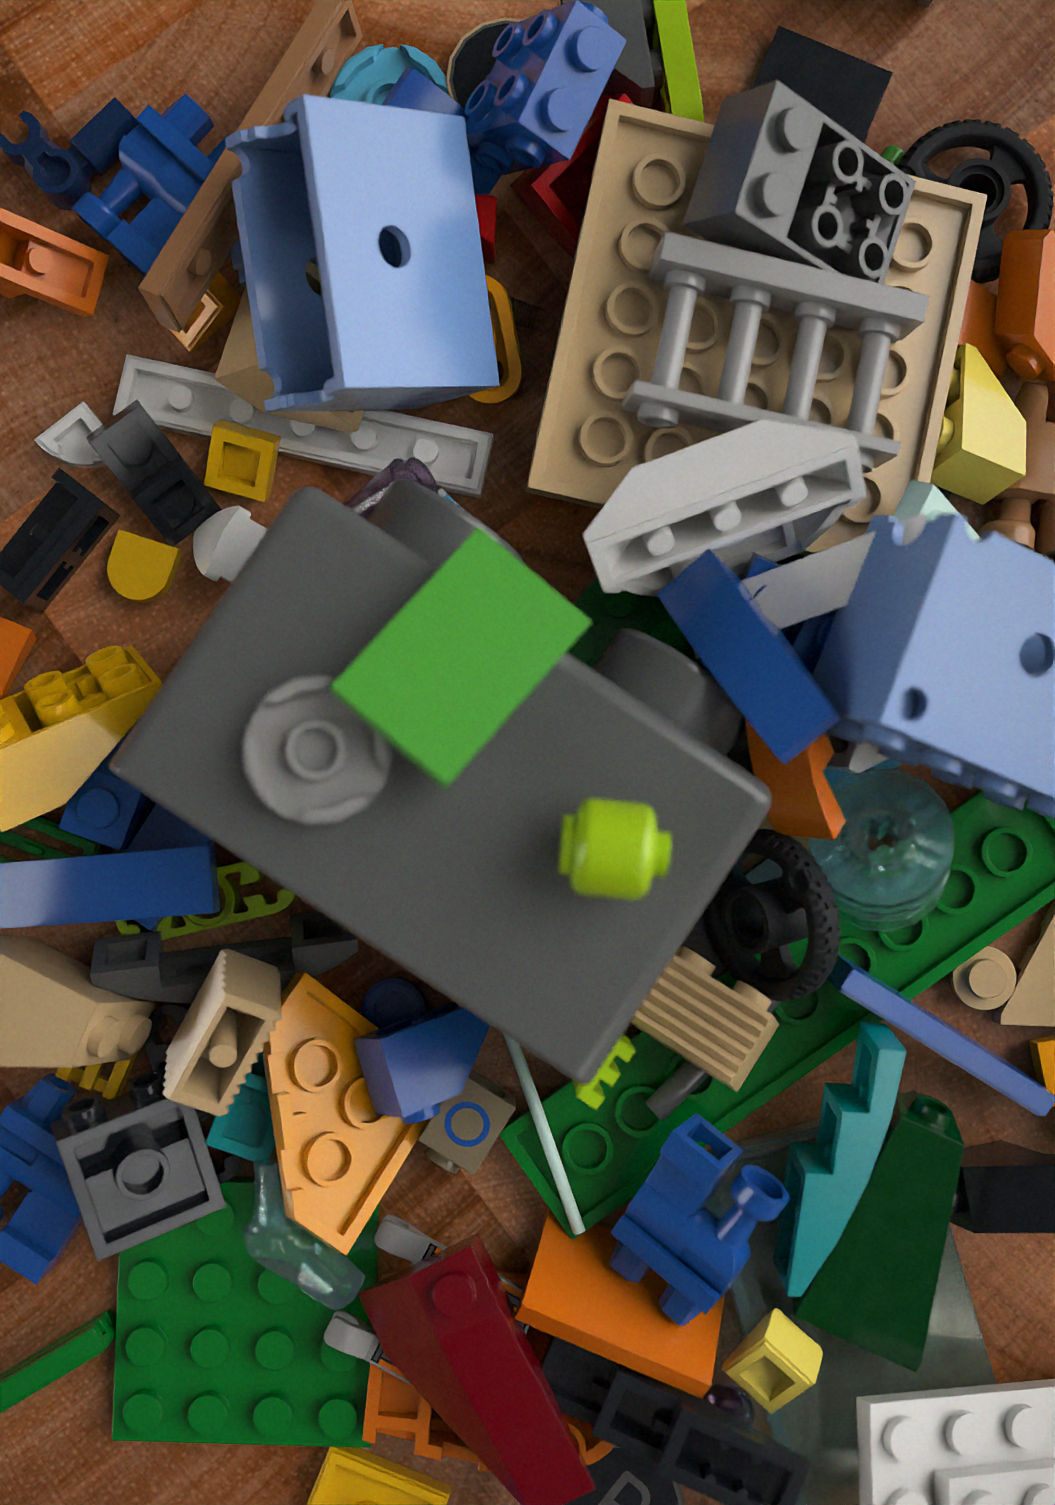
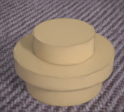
M987 946L951 971L950 982L955 995L964 1004L978 1010H991L1000 1007L1011 997L1016 986V971L1013 963L1005 953L999 949Z

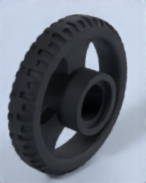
M965 119L963 122L957 120L945 123L943 126H937L925 133L924 136H921L911 145L900 160L897 168L908 175L987 195L971 280L982 284L999 278L1003 242L996 236L992 224L1009 202L1011 185L1023 184L1026 192L1028 212L1023 230L1049 228L1054 196L1053 191H1051L1052 182L1049 172L1045 171L1046 165L1039 153H1034L1035 148L1025 138L1023 140L1018 137L1020 134L1010 130L1008 127L1005 129L1001 128L999 123L987 120L983 123L980 119ZM974 147L990 152V160L983 158L967 160L958 165L948 179L938 177L932 173L926 164L927 161L938 153L952 148Z
M757 829L703 913L705 914L704 920L707 925V932L711 937L710 941L714 946L715 952L718 953L721 963H724L726 970L730 971L731 976L737 979V981H742L753 987L771 1001H789L815 991L829 977L833 970V965L836 964V956L839 954L838 946L841 942L839 937L841 928L839 926L840 917L837 913L839 909L835 903L836 897L831 891L832 886L827 881V875L822 872L821 865L816 863L815 857L810 855L809 850L802 847L800 842L795 841L791 836L783 835L774 830ZM759 854L775 862L783 870L781 877L752 884L745 877L741 869V863L748 855ZM808 937L806 953L798 968L791 957L789 944ZM761 954L760 961L754 955Z

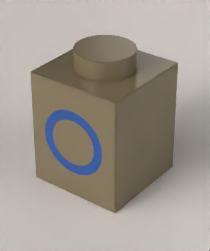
M471 1069L461 1094L440 1102L441 1112L431 1117L422 1131L419 1141L428 1146L425 1150L426 1156L449 1172L457 1173L461 1167L475 1175L516 1109V1096Z

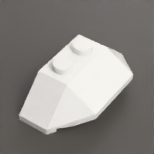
M762 419L633 467L583 534L603 592L619 594L622 590L638 595L658 596L657 593L708 549L719 557L737 576L743 574L753 552L773 562L803 552L835 524L847 507L854 508L867 496L858 443L854 436L850 434Z

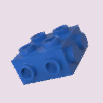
M573 0L550 10L544 9L537 15L520 22H511L502 31L492 51L493 57L496 58L487 80L482 81L472 92L465 107V114L469 117L465 124L468 145L477 151L475 157L483 166L498 174L508 175L571 159L627 41L608 25L609 20L599 8L587 2Z

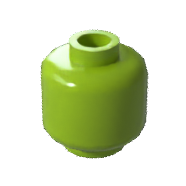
M598 798L586 799L577 808L576 815L564 814L558 874L570 875L572 888L578 894L584 896L640 900L648 892L652 876H667L671 851V833L657 831L655 813L647 804Z

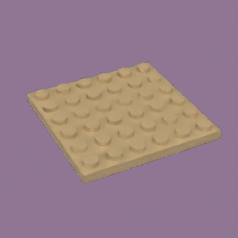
M609 99L601 128L525 492L602 509L633 467L724 434L683 423H678L677 427L672 429L652 427L637 420L638 413L621 409L624 395L635 380L647 383L652 381L669 298V292L664 289L663 283L648 280L654 251L665 231L708 241L682 224L715 125ZM908 175L916 183L884 285L929 295L924 323L902 341L898 340L890 345L873 430L874 436L900 441L899 452L896 457L877 468H873L872 472L863 473L867 496L854 508L847 507L832 527L803 552L798 553V555L810 556L866 535L873 515H890L893 517L911 479L930 483L987 200L986 194ZM709 294L696 298L678 390L717 399L735 308L730 306L729 299ZM771 309L768 312L761 313L743 405L782 414L800 325L795 322L794 315ZM838 325L826 329L808 420L846 429L864 341L858 336V330Z

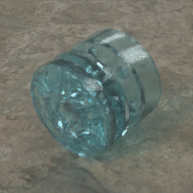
M869 768L860 773L844 776L831 787V790L846 822L835 841L809 838L808 843L810 855H813L816 863L821 865L823 874L827 875V881L832 886L831 891L836 897L835 903L839 909L837 912L840 919L862 930L891 932L916 924L937 906L948 884L953 858L954 825L946 804L925 781L901 770ZM886 833L893 836L892 849L883 844L875 851L869 849V836L877 840L883 838Z

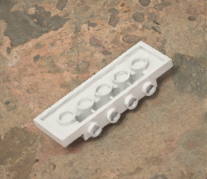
M1055 1379L856 1397L860 1505H1055Z

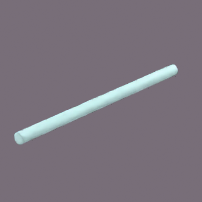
M503 1033L573 1235L581 1234L585 1231V1227L522 1047L518 1042Z

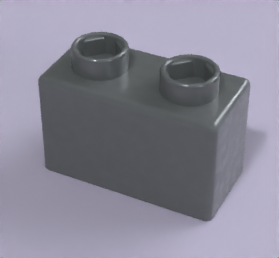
M397 478L395 481H392L367 520L315 487L299 488L289 497L112 759L110 768L119 777L580 1084L587 1085L594 1079L769 812L772 804V795L769 788L761 780L726 758L746 728V718L709 671L659 640L632 628H623L614 634L592 669L569 653H566L446 791L392 746L393 761L386 784L366 809L341 822L313 825L280 815L276 810H273L258 798L244 772L242 740L247 724L250 725L252 715L256 712L257 706L270 691L295 678L325 675L338 679L478 527L525 565L521 556L485 524L440 494L415 481L405 478ZM590 798L637 802L649 805L656 816L657 831L671 833V851L667 876H652L649 890L640 900L633 901L578 894L571 886L570 875L558 874L564 814L576 815L577 808L581 802Z

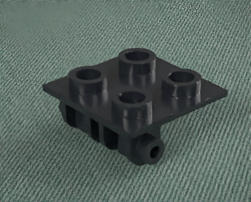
M778 26L754 85H751L750 89L778 80L854 137L865 143L868 131L893 72Z

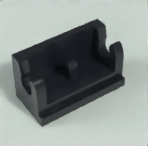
M60 468L51 476L56 481L55 485L0 552V585L21 603L40 612L46 610L121 516Z

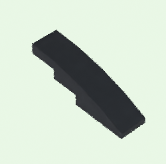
M551 1336L540 1366L561 1411L590 1424L591 1435L653 1462L656 1474L725 1505L796 1504L811 1468L808 1459L699 1397L563 1339Z

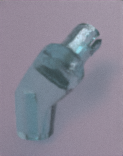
M270 1158L254 1161L255 1202L253 1219L247 1221V1226L243 1227L242 1230L244 1244L249 1255L270 1272L291 1283L329 1309L339 1310L346 1307L358 1294L365 1275L346 1255L334 1251L286 1217L278 1159Z

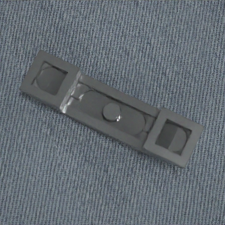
M321 911L290 914L291 936L171 952H164L161 931L95 939L90 976L93 986L113 993L157 1002L193 1003L219 953L223 949H230L276 966L280 973V990H283L296 972H306L314 978L347 960L359 951L358 938L356 934Z

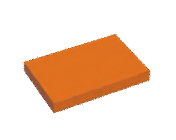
M548 1208L543 1218L514 1319L702 1399L712 1383L725 1294L707 1314L701 1311L685 1326H679L661 1310V1305L658 1302L669 1286L665 1279L651 1268L638 1283L627 1281L610 1266L609 1260L618 1241L611 1234V1229L596 1223L573 1240L568 1236L550 1208Z

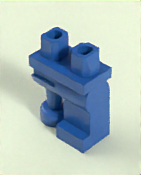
M187 94L181 96L161 115L148 105L136 118L140 125L131 130L127 136L123 135L119 143V159L122 167L99 198L93 193L86 192L71 207L74 213L108 245L112 244L122 258L143 277L146 276L226 148L225 138L207 157L196 148L199 142L214 127V124L207 113ZM143 194L151 200L130 224L124 219L121 221L118 218Z
M50 1073L41 1078L27 1094L7 1105L0 1115V1199L15 1180L30 1189L8 1225L0 1231V1261L34 1284H38L58 1264L83 1222L50 1126L51 1122L63 1118L61 1114L62 1108L74 1099L78 1091L71 1083L56 1077L55 1073ZM0 1204V1221H1V1219H2V1217H3V1215H4V1210H3L2 1205Z
M695 1113L670 1133L659 1152L661 1156L651 1173L630 1202L625 1215L619 1219L611 1231V1234L618 1241L609 1260L610 1266L627 1281L638 1283L651 1268L665 1279L669 1286L658 1302L661 1305V1310L679 1326H685L701 1311L707 1314L730 1289L741 1270L749 1261L751 1250L747 1240L758 1220L768 1222L776 1219L789 1201V1194L786 1188L774 1175L758 1166L745 1165L730 1187L731 1196L735 1202L722 1218H718L706 1208L744 1150L698 1113ZM695 1141L709 1145L715 1151L718 1160Z

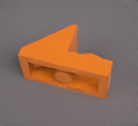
M0 207V293L10 299L27 294L83 318L94 315L109 255Z

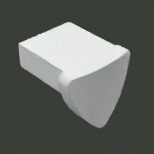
M239 505L225 508L212 515L196 529L193 537L194 559L198 569L205 577L213 581L222 578L229 583L233 582L268 530L249 519L251 516L250 511Z

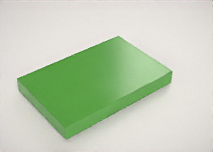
M478 527L331 685V694L446 791L586 632L592 621Z

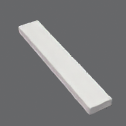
M126 354L113 416L138 399L161 430L211 440L213 425L222 419L280 435L281 440L278 451L280 456L391 480L405 478L428 488L437 490L442 488L447 492L481 499L494 441L493 433L387 410H364L359 430L347 433L263 413L214 380L216 373Z

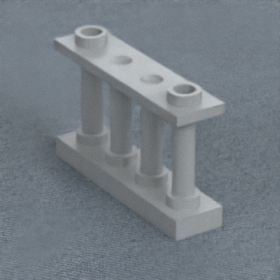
M665 231L653 253L648 276L650 281L663 283L664 289L669 292L652 381L647 383L635 380L624 395L622 410L638 413L637 420L645 425L664 429L676 428L678 423L727 433L766 419L850 434L854 436L858 443L863 473L872 472L873 468L881 466L898 455L900 441L874 436L873 430L890 345L898 340L902 341L924 323L929 295ZM704 294L729 299L730 306L735 308L717 399L678 390L696 298L702 297ZM769 309L794 315L795 322L800 324L782 414L743 405L761 313L768 312ZM834 325L858 330V336L864 340L846 429L808 420L826 329Z

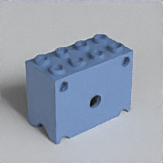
M303 94L287 103V108L284 109L285 123L271 126H253L249 129L239 130L225 138L227 150L233 152L239 158L242 165V175L240 178L232 181V189L259 370L266 372L274 383L272 397L264 401L265 413L419 409L500 386L470 153L463 116ZM309 260H315L319 263L323 296L316 294L307 282L305 270Z
M958 513L939 514L934 521H926L921 533L913 542L906 546H903L902 543L905 526L899 524L898 519L890 515H873L866 534L874 531L876 533L847 605L838 608L813 674V678L842 718L826 732L851 742L863 744L865 740L880 746L878 754L914 767H918L919 763L933 769L931 776L966 789H971L973 784V786L984 790L983 798L997 804L1022 811L1027 800V809L1055 819V562L993 531H984L978 540H972L966 530L967 518Z

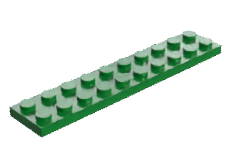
M978 789L832 892L836 897L835 903L838 906L839 911L837 913L840 917L839 926L841 934H839L841 942L838 946L839 954L912 1000L1055 898V819L1039 815V813L1027 809V800L1023 810L1020 811L983 798L984 790ZM808 937L789 944L791 957L798 968L806 953ZM761 954L754 955L760 961ZM724 970L714 978L731 990L737 982V979H734L730 971ZM826 979L815 991L797 999L782 1001L770 1013L775 1017L779 1026L738 1092L709 1075L664 1121L659 1119L645 1102L686 1059L640 1029L628 1036L635 1049V1053L627 1063L617 1055L614 1058L620 1073L614 1085L611 1086L602 1079L599 1080L605 1099L597 1110L576 1096L573 1079L571 1078L540 1099L585 1231L635 1196L660 1158L661 1153L659 1152L670 1133L695 1113H698L720 1132L724 1133L858 1038L860 1022L880 1023L884 1019L840 992ZM528 1107L509 1120L499 1136L568 1236L574 1240L581 1234L573 1235ZM695 1141L702 1148L707 1145L703 1142Z

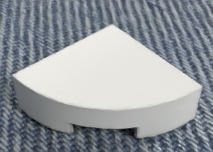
M84 401L34 439L51 456L68 465L81 468L107 466L86 438L102 426L103 423Z

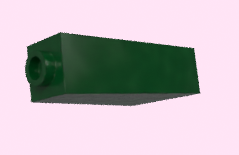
M897 1091L892 1117L872 1173L838 1242L802 1296H792L794 1318L915 1373L923 1359L965 1147L953 1112L945 1104L926 1094L918 1093L913 1098Z

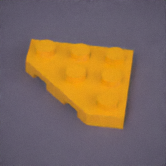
M296 972L281 994V1020L275 1021V1030L269 1032V1041L263 1043L262 1052L285 1215L334 1251L347 1255L430 1118L417 1123L403 1124L400 1117L375 1115L353 1039L379 1028L306 972Z

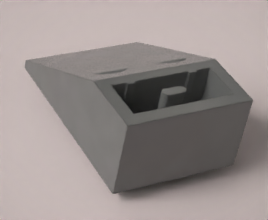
M776 80L723 98L682 225L712 243L884 284L916 181Z

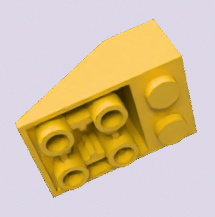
M118 645L102 648L89 655L85 660V665L63 674L60 671L40 674L24 685L25 690L0 700L1 833L65 805L143 715L163 684L132 645L125 648Z

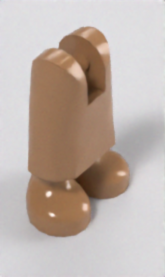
M1026 382L1022 385L1014 401L1015 406L1026 421V476L992 498L1001 503L999 516L995 521H990L983 525L977 534L981 537L984 531H993L1055 562V423L1046 422L1047 386L1045 384ZM1037 501V509L1041 510L1035 537L1034 528L1030 524L1031 505Z

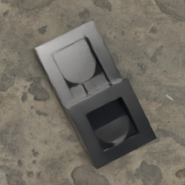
M138 399L86 437L92 448L129 491L133 501L170 546L174 547L194 532L208 518L222 510Z

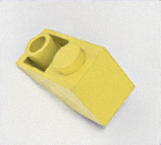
M965 343L956 350L930 483L984 505L1026 476V421L978 349Z

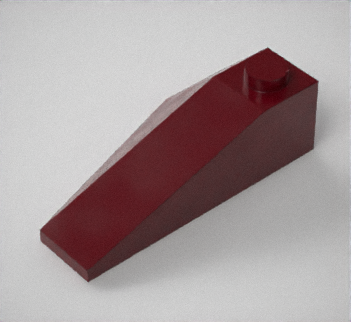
M479 1232L359 1291L358 1295L386 1357L521 1505H564L596 1488V1484L520 1321L514 1319L516 1312Z

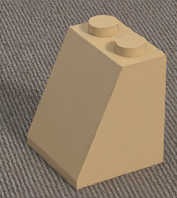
M0 936V1067L69 1068L130 1060L131 1056L141 1049L149 1036L152 1026L149 1016L156 1001L133 998L93 986L90 976L91 967L32 937Z

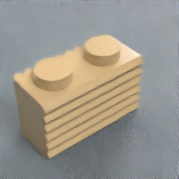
M682 946L677 956L674 955L630 1024L732 1090L738 1092L779 1026L775 1017L767 1012L772 1001L753 987L739 980L731 990L710 977L716 968L712 963L694 951Z
M230 949L221 950L166 1051L168 1056L165 1060L167 1065L164 1069L167 1072L164 1075L166 1080L163 1084L165 1086L163 1094L168 1100L217 1116L228 1114V1105L233 1104L234 1095L240 1093V1084L246 1083V1074L252 1072V1063L257 1062V1053L263 1052V1043L269 1041V1032L275 1030V1021L281 1020L280 973L276 966Z

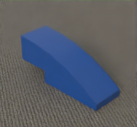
M710 549L706 550L657 593L677 626L715 679L776 757L784 764L842 719L781 630L765 616L740 578Z

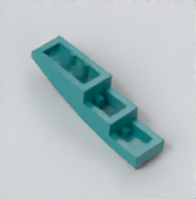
M860 1022L851 1084L825 1082L816 1143L790 1142L784 1187L789 1194V1201L779 1214L773 1254V1263L787 1296H802L838 1242L872 1173L892 1117L906 1056V1049L887 1024Z

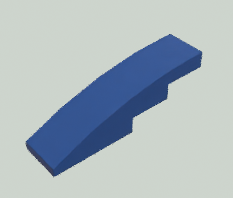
M215 845L0 863V929L195 915L220 911Z

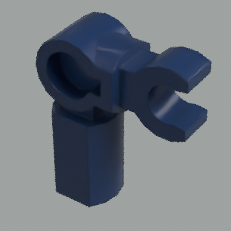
M114 97L69 140L72 145L67 150H64L57 143L50 141L47 131L31 113L23 110L18 116L29 128L28 138L23 143L13 144L0 133V149L14 164L25 168L26 173L35 181L38 188L53 205L59 209L70 211L72 210L71 207L84 193H91V178L96 173L102 176L119 160V143L123 135L127 136L131 130L140 124Z

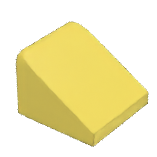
M775 1308L763 1317L726 1359L722 1370L770 1414H773L816 1383L823 1351L814 1340L781 1310Z

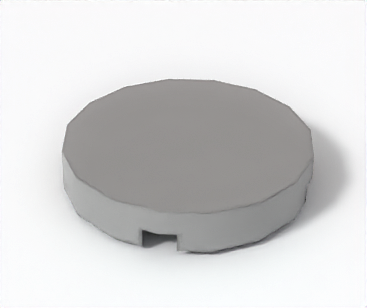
M325 675L295 678L270 691L257 706L258 709L252 715L250 725L247 724L242 740L244 772L258 798L270 808L276 810L280 815L309 825L341 822L366 809L385 786L393 761L392 745L331 694V685L337 679Z

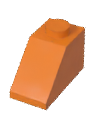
M1053 229L1011 230L1003 239L994 334L1008 352L1006 360L1009 366L1018 375L1028 380L1055 381V232Z

